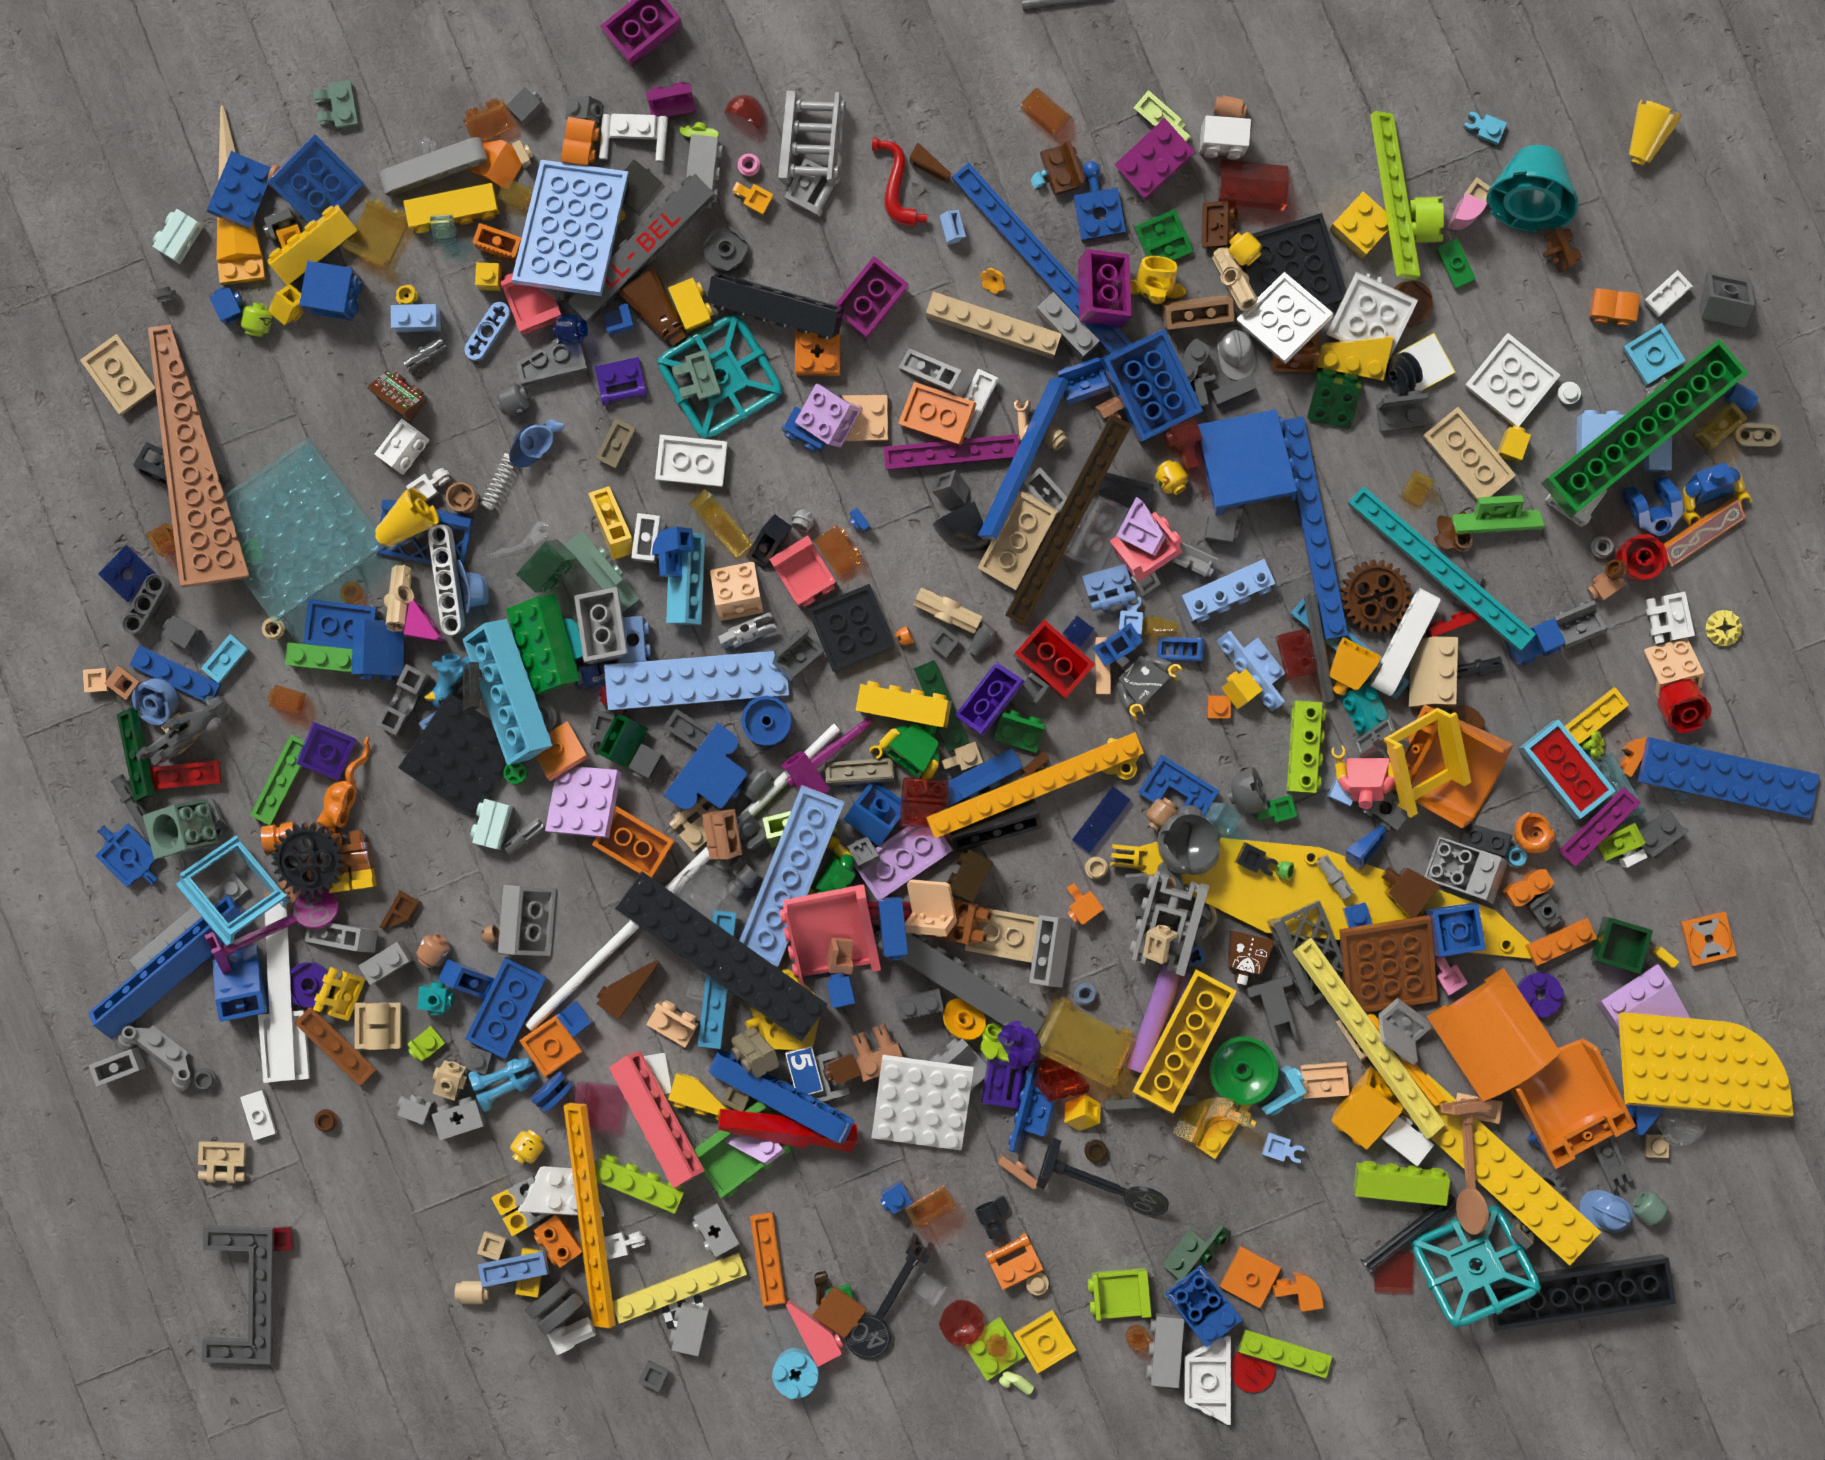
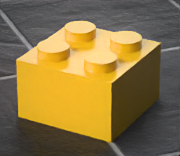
M1363 191L1332 224L1329 230L1360 259H1363L1389 231L1386 211Z

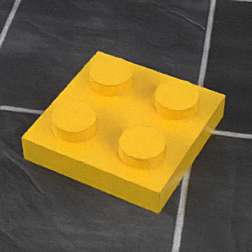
M1053 1309L1014 1332L1017 1341L1037 1374L1076 1351L1075 1346Z

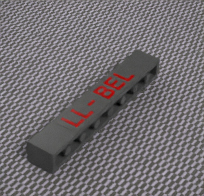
M696 174L686 177L681 183L682 187L677 192L673 191L665 199L666 203L661 208L657 207L649 215L650 219L645 224L641 223L633 231L634 235L629 240L625 239L617 247L618 251L610 257L602 296L574 292L570 294L571 298L567 302L585 321L591 323L618 296V292L632 282L717 197Z

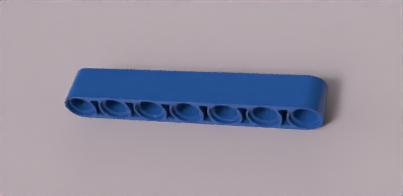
M717 1050L709 1069L711 1075L838 1143H845L854 1124V1120L851 1117L767 1072L757 1078L751 1071L747 1073L744 1070L741 1059L736 1061L732 1053L725 1050Z

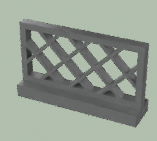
M1318 900L1280 918H1273L1267 921L1288 975H1291L1292 985L1300 1004L1306 1007L1315 1004L1314 1001L1325 996L1322 992L1314 995L1312 990L1314 981L1312 978L1308 980L1307 975L1309 976V974L1305 972L1304 967L1293 953L1296 949L1295 944L1298 937L1304 940L1309 939L1299 935L1304 922L1314 926L1310 936L1313 941L1318 928L1326 931L1327 938L1324 945L1316 941L1314 942L1323 947L1321 950L1323 955H1325L1327 949L1334 951L1336 957L1331 966L1334 970L1341 971L1343 974L1341 952L1322 905ZM1314 908L1317 909L1319 914L1316 924L1305 920L1308 912ZM1292 918L1300 920L1295 933L1288 930L1285 921Z

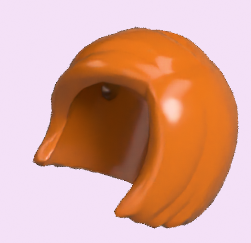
M1528 812L1518 818L1515 823V841L1527 853H1543L1551 847L1556 839L1555 831L1551 830L1548 820L1541 814Z

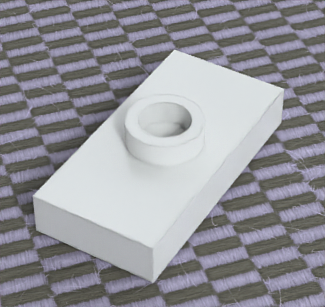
M1677 270L1643 302L1657 317H1660L1693 286Z
M264 1089L240 1097L253 1140L277 1133Z

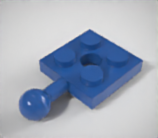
M1095 161L1086 162L1083 166L1085 177L1089 179L1091 192L1073 196L1081 241L1125 233L1126 229L1118 187L1100 191L1097 178L1100 174V166ZM1095 209H1103L1106 217L1103 220L1095 219L1093 216Z

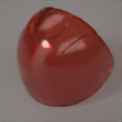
M746 94L732 98L724 111V114L734 113L748 120L757 129L760 128L764 117V111L760 102L755 97Z

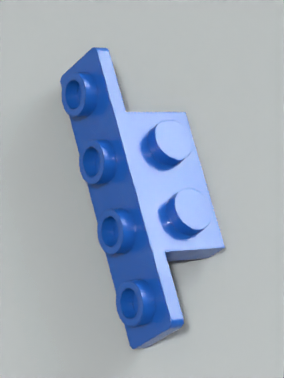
M1010 748L933 789V792L942 809H945L966 797L970 800L981 795L979 790L988 787L989 790L1001 784L1000 779L1021 769L1022 765L1014 750Z
M1032 1063L1027 1068L1025 1088L1020 1094V1108L1014 1118V1132L1009 1137L1010 1152H1022L1026 1132L1043 1137L1048 1136L1058 1092L1038 1087L1043 1064Z

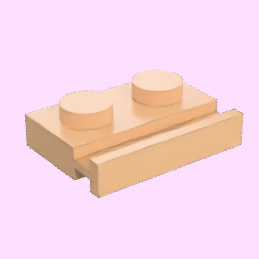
M1347 1062L1300 1065L1301 1075L1305 1080L1302 1082V1085L1307 1092L1302 1095L1303 1098L1349 1095Z

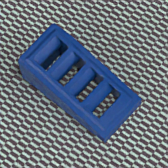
M1158 637L1157 657L1168 661L1204 662L1206 641L1203 638ZM1166 643H1170L1169 655H1165ZM1175 643H1179L1178 655H1175ZM1184 644H1188L1187 656L1184 655ZM1194 644H1197V656H1193Z
M1380 825L1349 847L1345 854L1346 863L1358 870H1362L1386 840V827Z

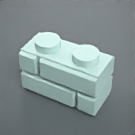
M176 209L174 213L171 212L165 220L166 226L163 231H158L154 236V245L152 247L180 264L204 226Z
M484 799L483 803L480 802L476 815L479 816L478 824L473 825L470 837L473 838L472 843L501 850L513 806Z

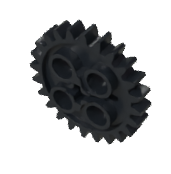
M304 822L301 828L296 824L293 826V831L287 829L285 830L286 836L280 835L278 837L282 843L274 844L278 851L271 853V855L276 857L277 860L272 862L271 865L278 866L279 869L275 870L274 874L281 873L282 876L278 881L286 880L285 889L293 886L294 894L301 890L302 896H305L309 891L311 897L316 895L317 890L320 894L325 893V888L331 890L333 888L332 883L337 884L340 881L337 876H342L344 872L339 868L347 865L341 859L347 856V854L340 853V849L344 845L336 844L340 837L332 838L333 830L326 833L324 832L325 825L317 829V824L314 822L309 828L307 822ZM303 838L310 840V849L304 847ZM321 852L329 856L328 863L321 860ZM308 855L312 857L311 863H307ZM290 856H294L297 859V866L290 864ZM308 870L315 873V880H310L307 877Z

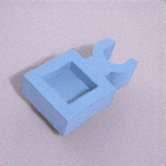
M1137 597L1135 605H1130L1129 602L1124 605L1127 611H1120L1119 629L1131 623L1141 637L1143 613L1137 612L1141 606L1140 597Z
M1268 1132L1261 1154L1283 1162L1285 1157L1289 1156L1293 1162L1301 1163L1300 1159L1294 1157V1152L1296 1150L1304 1151L1305 1149L1300 1145H1293L1291 1147L1289 1146L1290 1139Z

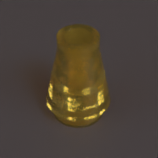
M1155 615L1146 616L1144 619L1143 632L1149 635V637L1177 634V621H1171Z

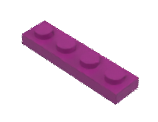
M1624 786L1559 849V852L1576 867L1641 804V801Z

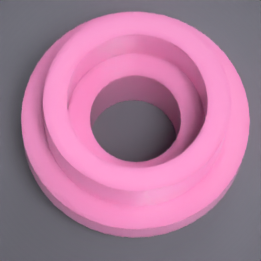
M744 154L738 161V169L745 176H754L760 169V161L753 154ZM751 162L753 163V167L751 169H747L745 167V164Z

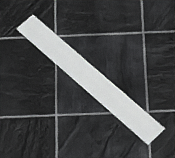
M277 904L265 913V926L286 917L287 905L282 907L280 904ZM287 927L266 937L273 1081L295 1080Z

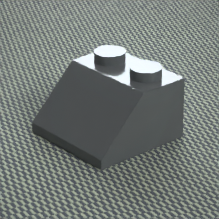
M1707 272L1700 302L1701 318L1709 322L1716 321L1732 327L1740 326L1745 328L1755 306L1752 282L1750 280Z

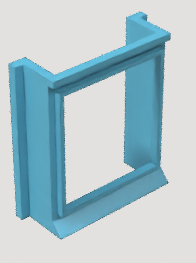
M237 835L180 873V881L176 883L178 889L226 947L234 942V934L277 904L284 907L290 903L287 895L277 886L238 839ZM234 849L271 894L230 923H227L191 878Z

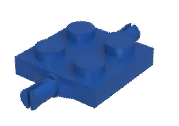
M127 823L119 832L114 834L105 825L98 829L97 832L106 842L95 856L126 887H130L141 877H144L151 886L159 880L149 871L152 864L157 860L153 857L150 843L130 823Z

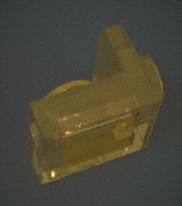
M506 177L497 195V199L522 210L525 206H530L533 188L530 186L526 187Z

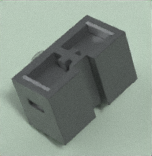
M1388 717L1354 741L1358 756L1360 758H1389L1384 738L1398 731L1401 727L1391 717ZM1408 737L1398 742L1403 745L1404 750L1411 746Z

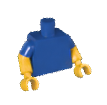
M1726 462L1697 472L1683 489L1684 508L1687 509L1682 515L1684 521L1689 526L1692 519L1695 522L1699 521L1700 516L1694 511L1695 507L1732 494L1734 491L1736 492L1734 497L1739 500L1741 507V502L1745 498L1751 503L1752 499L1745 490V484L1740 471L1733 467L1728 468Z

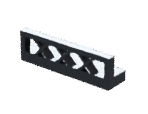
M145 442L133 464L136 471L167 485L165 461L161 457V455L164 456L163 449ZM151 450L158 454L160 460L150 463L144 460L147 452ZM218 474L224 490L229 479Z

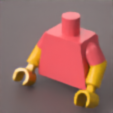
M1342 746L1343 753L1337 756L1334 754L1333 747L1332 755L1337 761L1335 764L1337 782L1344 792L1350 793L1351 800L1359 801V807L1363 809L1371 808L1373 801L1384 800L1386 793L1390 792L1396 785L1390 758H1346V762H1344L1345 748Z

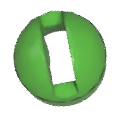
M1288 861L1279 862L1276 866L1279 868V870H1276L1277 876L1285 880H1291L1294 873V863Z

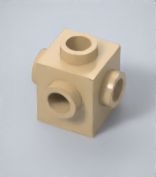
M444 1060L441 1067H436L432 1080L436 1081L433 1094L455 1100L460 1089L463 1090L467 1081V1076H464L466 1067L453 1061Z

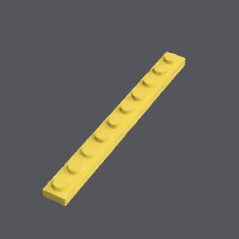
M1313 939L1306 940L1293 951L1294 955L1426 1139L1432 1137L1445 1123L1392 1049H1388L1382 1044L1379 1031Z

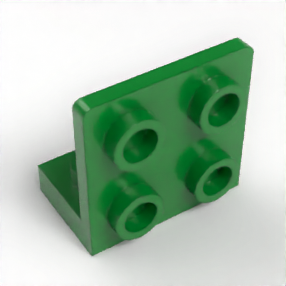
M1009 709L1006 713L1002 712L993 740L1037 753L1042 733L1046 725L1042 724L1043 720L1029 716L1027 720L1020 717L1021 713Z

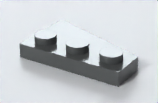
M578 327L570 330L571 332L562 338L558 337L553 340L552 344L542 350L538 349L516 363L522 387L588 371Z

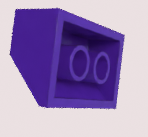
M995 662L955 716L971 730L983 737L1025 681Z

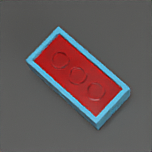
M1560 720L1550 722L1518 748L1573 819H1581L1616 791Z

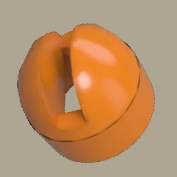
M908 626L897 631L895 637H901L902 640L898 641L900 645L905 646L914 643Z

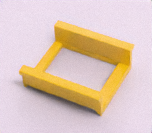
M1436 708L1384 738L1400 802L1397 806L1407 811V815L1410 818L1418 814L1415 800L1451 779L1463 786L1471 783L1457 713L1449 714ZM1436 721L1446 769L1412 788L1403 745L1398 742Z

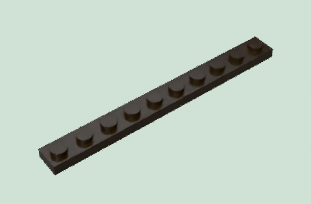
M1113 414L1110 415L1005 616L1024 626L1027 624L1132 426L1130 423Z

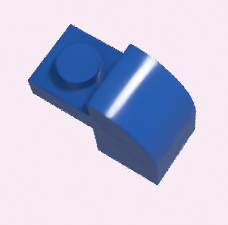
M676 526L665 529L657 535L653 543L652 555L659 556L660 576L682 577L681 554L694 551L692 528Z

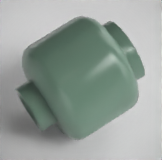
M1642 1192L1635 1198L1633 1212L1646 1225H1660L1667 1219L1668 1205L1655 1192Z

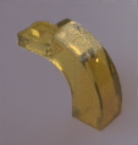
M1209 1098L1191 1106L1179 1119L1173 1134L1200 1147L1207 1130L1217 1122L1232 1121L1253 1131L1257 1122L1251 1119L1252 1114L1240 1109L1241 1105L1227 1098Z

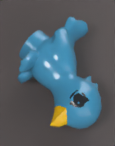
M445 654L442 656V662L435 661L432 663L433 668H436L438 671V682L424 698L430 701L434 707L439 708L449 692L454 696L456 695L455 691L457 688H453V686L462 680L468 670L473 669L468 656L460 660V656L457 654Z

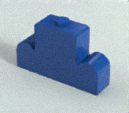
M717 722L663 796L681 809L692 808L697 801L696 794L701 795L719 809L726 804L730 797L735 799L742 789L739 785L747 775L744 769L726 757V755L734 752L738 746L736 736Z

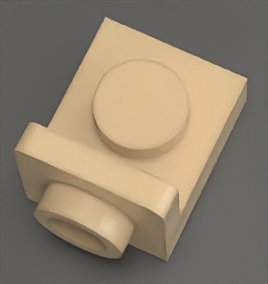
M1158 925L1147 931L1143 957L1161 964L1167 962L1170 941L1177 938V932L1170 930L1165 925Z

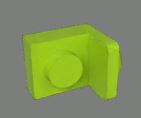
M431 1025L408 1043L410 1047L408 1051L415 1060L420 1059L424 1061L446 1044V1042Z

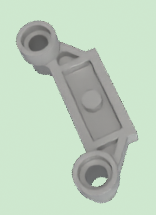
M153 1025L150 1028H134L132 1026L123 1028L117 1039L119 1047L127 1050L137 1044L172 1071L171 1085L175 1090L183 1091L188 1088L191 1078L186 1061L188 1055L186 1050Z

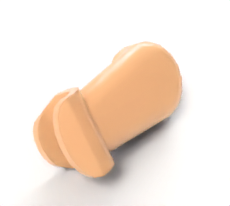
M1016 400L1014 407L1018 413L1019 438L1022 441L1029 425L1028 411L1031 409V401H1026L1025 406L1021 408V401Z

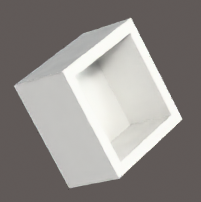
M1206 115L1201 126L1199 154H1204L1205 157L1209 158L1224 155L1228 159L1233 160L1244 157L1249 147L1251 119Z

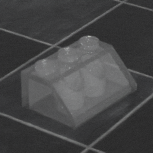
M1096 493L1064 554L1102 571L1113 550L1110 540L1116 537L1130 509Z

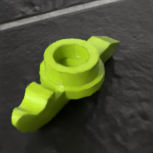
M701 122L695 123L692 128L688 125L685 128L680 127V133L685 137L691 138V134L720 137L716 130L708 128L706 124Z

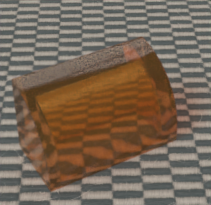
M1035 88L1021 104V109L1054 137L1072 118L1068 112L1039 88Z

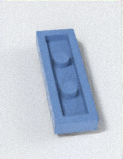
M546 1251L478 1264L482 1287L550 1273Z

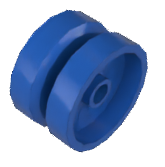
M761 696L750 701L743 710L741 718L742 728L747 737L757 745L766 747L778 745L784 741L791 732L793 723L791 712L785 703L771 696ZM764 717H769L771 719V723L769 725L763 724L762 721H764Z

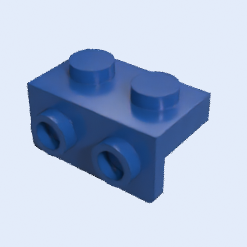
M1099 357L1086 360L1072 367H1066L1057 372L1058 378L1063 377L1069 381L1063 394L1068 405L1110 391V385L1102 369Z

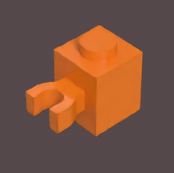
M1074 883L1066 888L1075 900L1068 906L1070 909L1068 915L1075 924L1079 921L1083 925L1104 910L1092 891L1089 890L1082 895Z

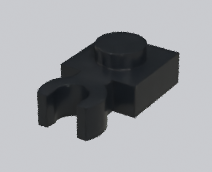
M1246 842L1243 843L1235 860V863L1256 873L1260 867L1261 871L1269 876H1272L1273 873L1267 870V865L1269 863L1278 865V861L1273 858L1267 857L1264 859L1265 851Z

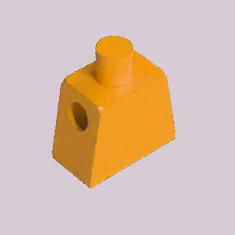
M1343 637L1338 645L1329 674L1331 678L1337 680L1333 691L1337 694L1345 695L1349 687L1358 690L1377 667L1382 656Z

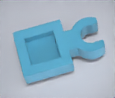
M1470 112L1468 117L1474 120V124L1465 123L1464 129L1468 131L1478 130L1476 137L1497 145L1507 123L1487 114L1484 116V119H1480L1476 112Z

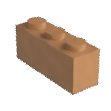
M1229 295L1161 303L1163 326L1167 329L1234 321L1233 299Z

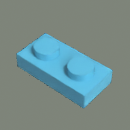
M230 634L201 669L217 683H221L249 648Z

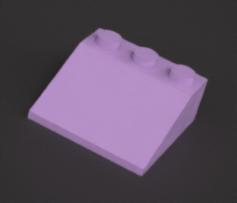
M1658 964L1596 1003L1619 1037L1618 1014L1622 1012L1690 1018L1672 983Z

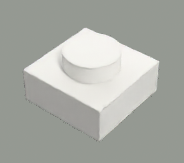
M1633 849L1624 853L1623 857L1619 858L1618 861L1621 867L1628 868L1647 858L1644 849Z

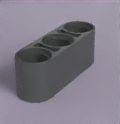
M151 574L145 579L123 618L122 627L127 633L142 635L148 630L170 591V582L166 577ZM160 579L162 586L159 590L155 591L153 584L156 580ZM149 599L151 602L150 608L144 611L142 604L144 600ZM134 619L139 620V627L136 630L131 628V623Z

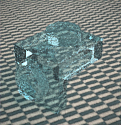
M453 215L431 216L430 224L434 244L450 245L457 243L458 229L455 228Z

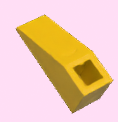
M680 1072L676 1073L668 1100L673 1101V1106L683 1109L689 1106L695 1108L694 1112L701 1115H707L709 1112L715 1114L716 1119H718L720 1109L731 1110L726 1104L722 1103L723 1101L701 1079Z

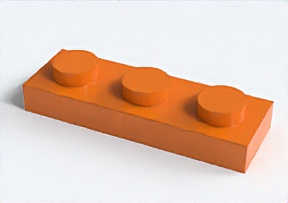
M1583 918L1525 946L1534 966H1538L1597 939L1589 919Z

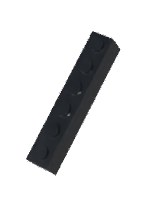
M722 273L711 276L707 303L714 304L713 307L716 309L726 310L728 308L734 310V313L738 315H753L756 320L764 322L768 320L774 321L780 327L792 326L801 333H817L818 337L823 339H831L840 333L844 307Z

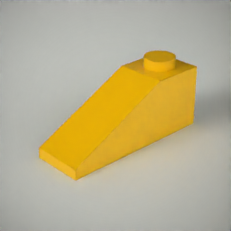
M610 486L588 493L612 559L615 560L632 554V537Z

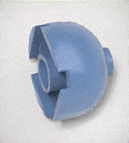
M150 679L142 682L133 690L132 703L135 710L139 709L143 714L140 717L144 721L153 725H161L177 712L179 697L175 688L169 682L163 679Z

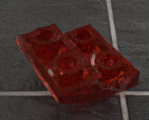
M903 778L900 826L930 828L926 817L946 809L949 781Z

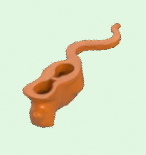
M366 737L364 740L365 748L362 756L347 767L346 781L333 783L325 792L324 808L316 822L321 826L325 825V829L329 831L333 830V833L336 832V826L342 828L347 824L349 812L356 800L357 794L354 772L367 761L370 755L369 737Z

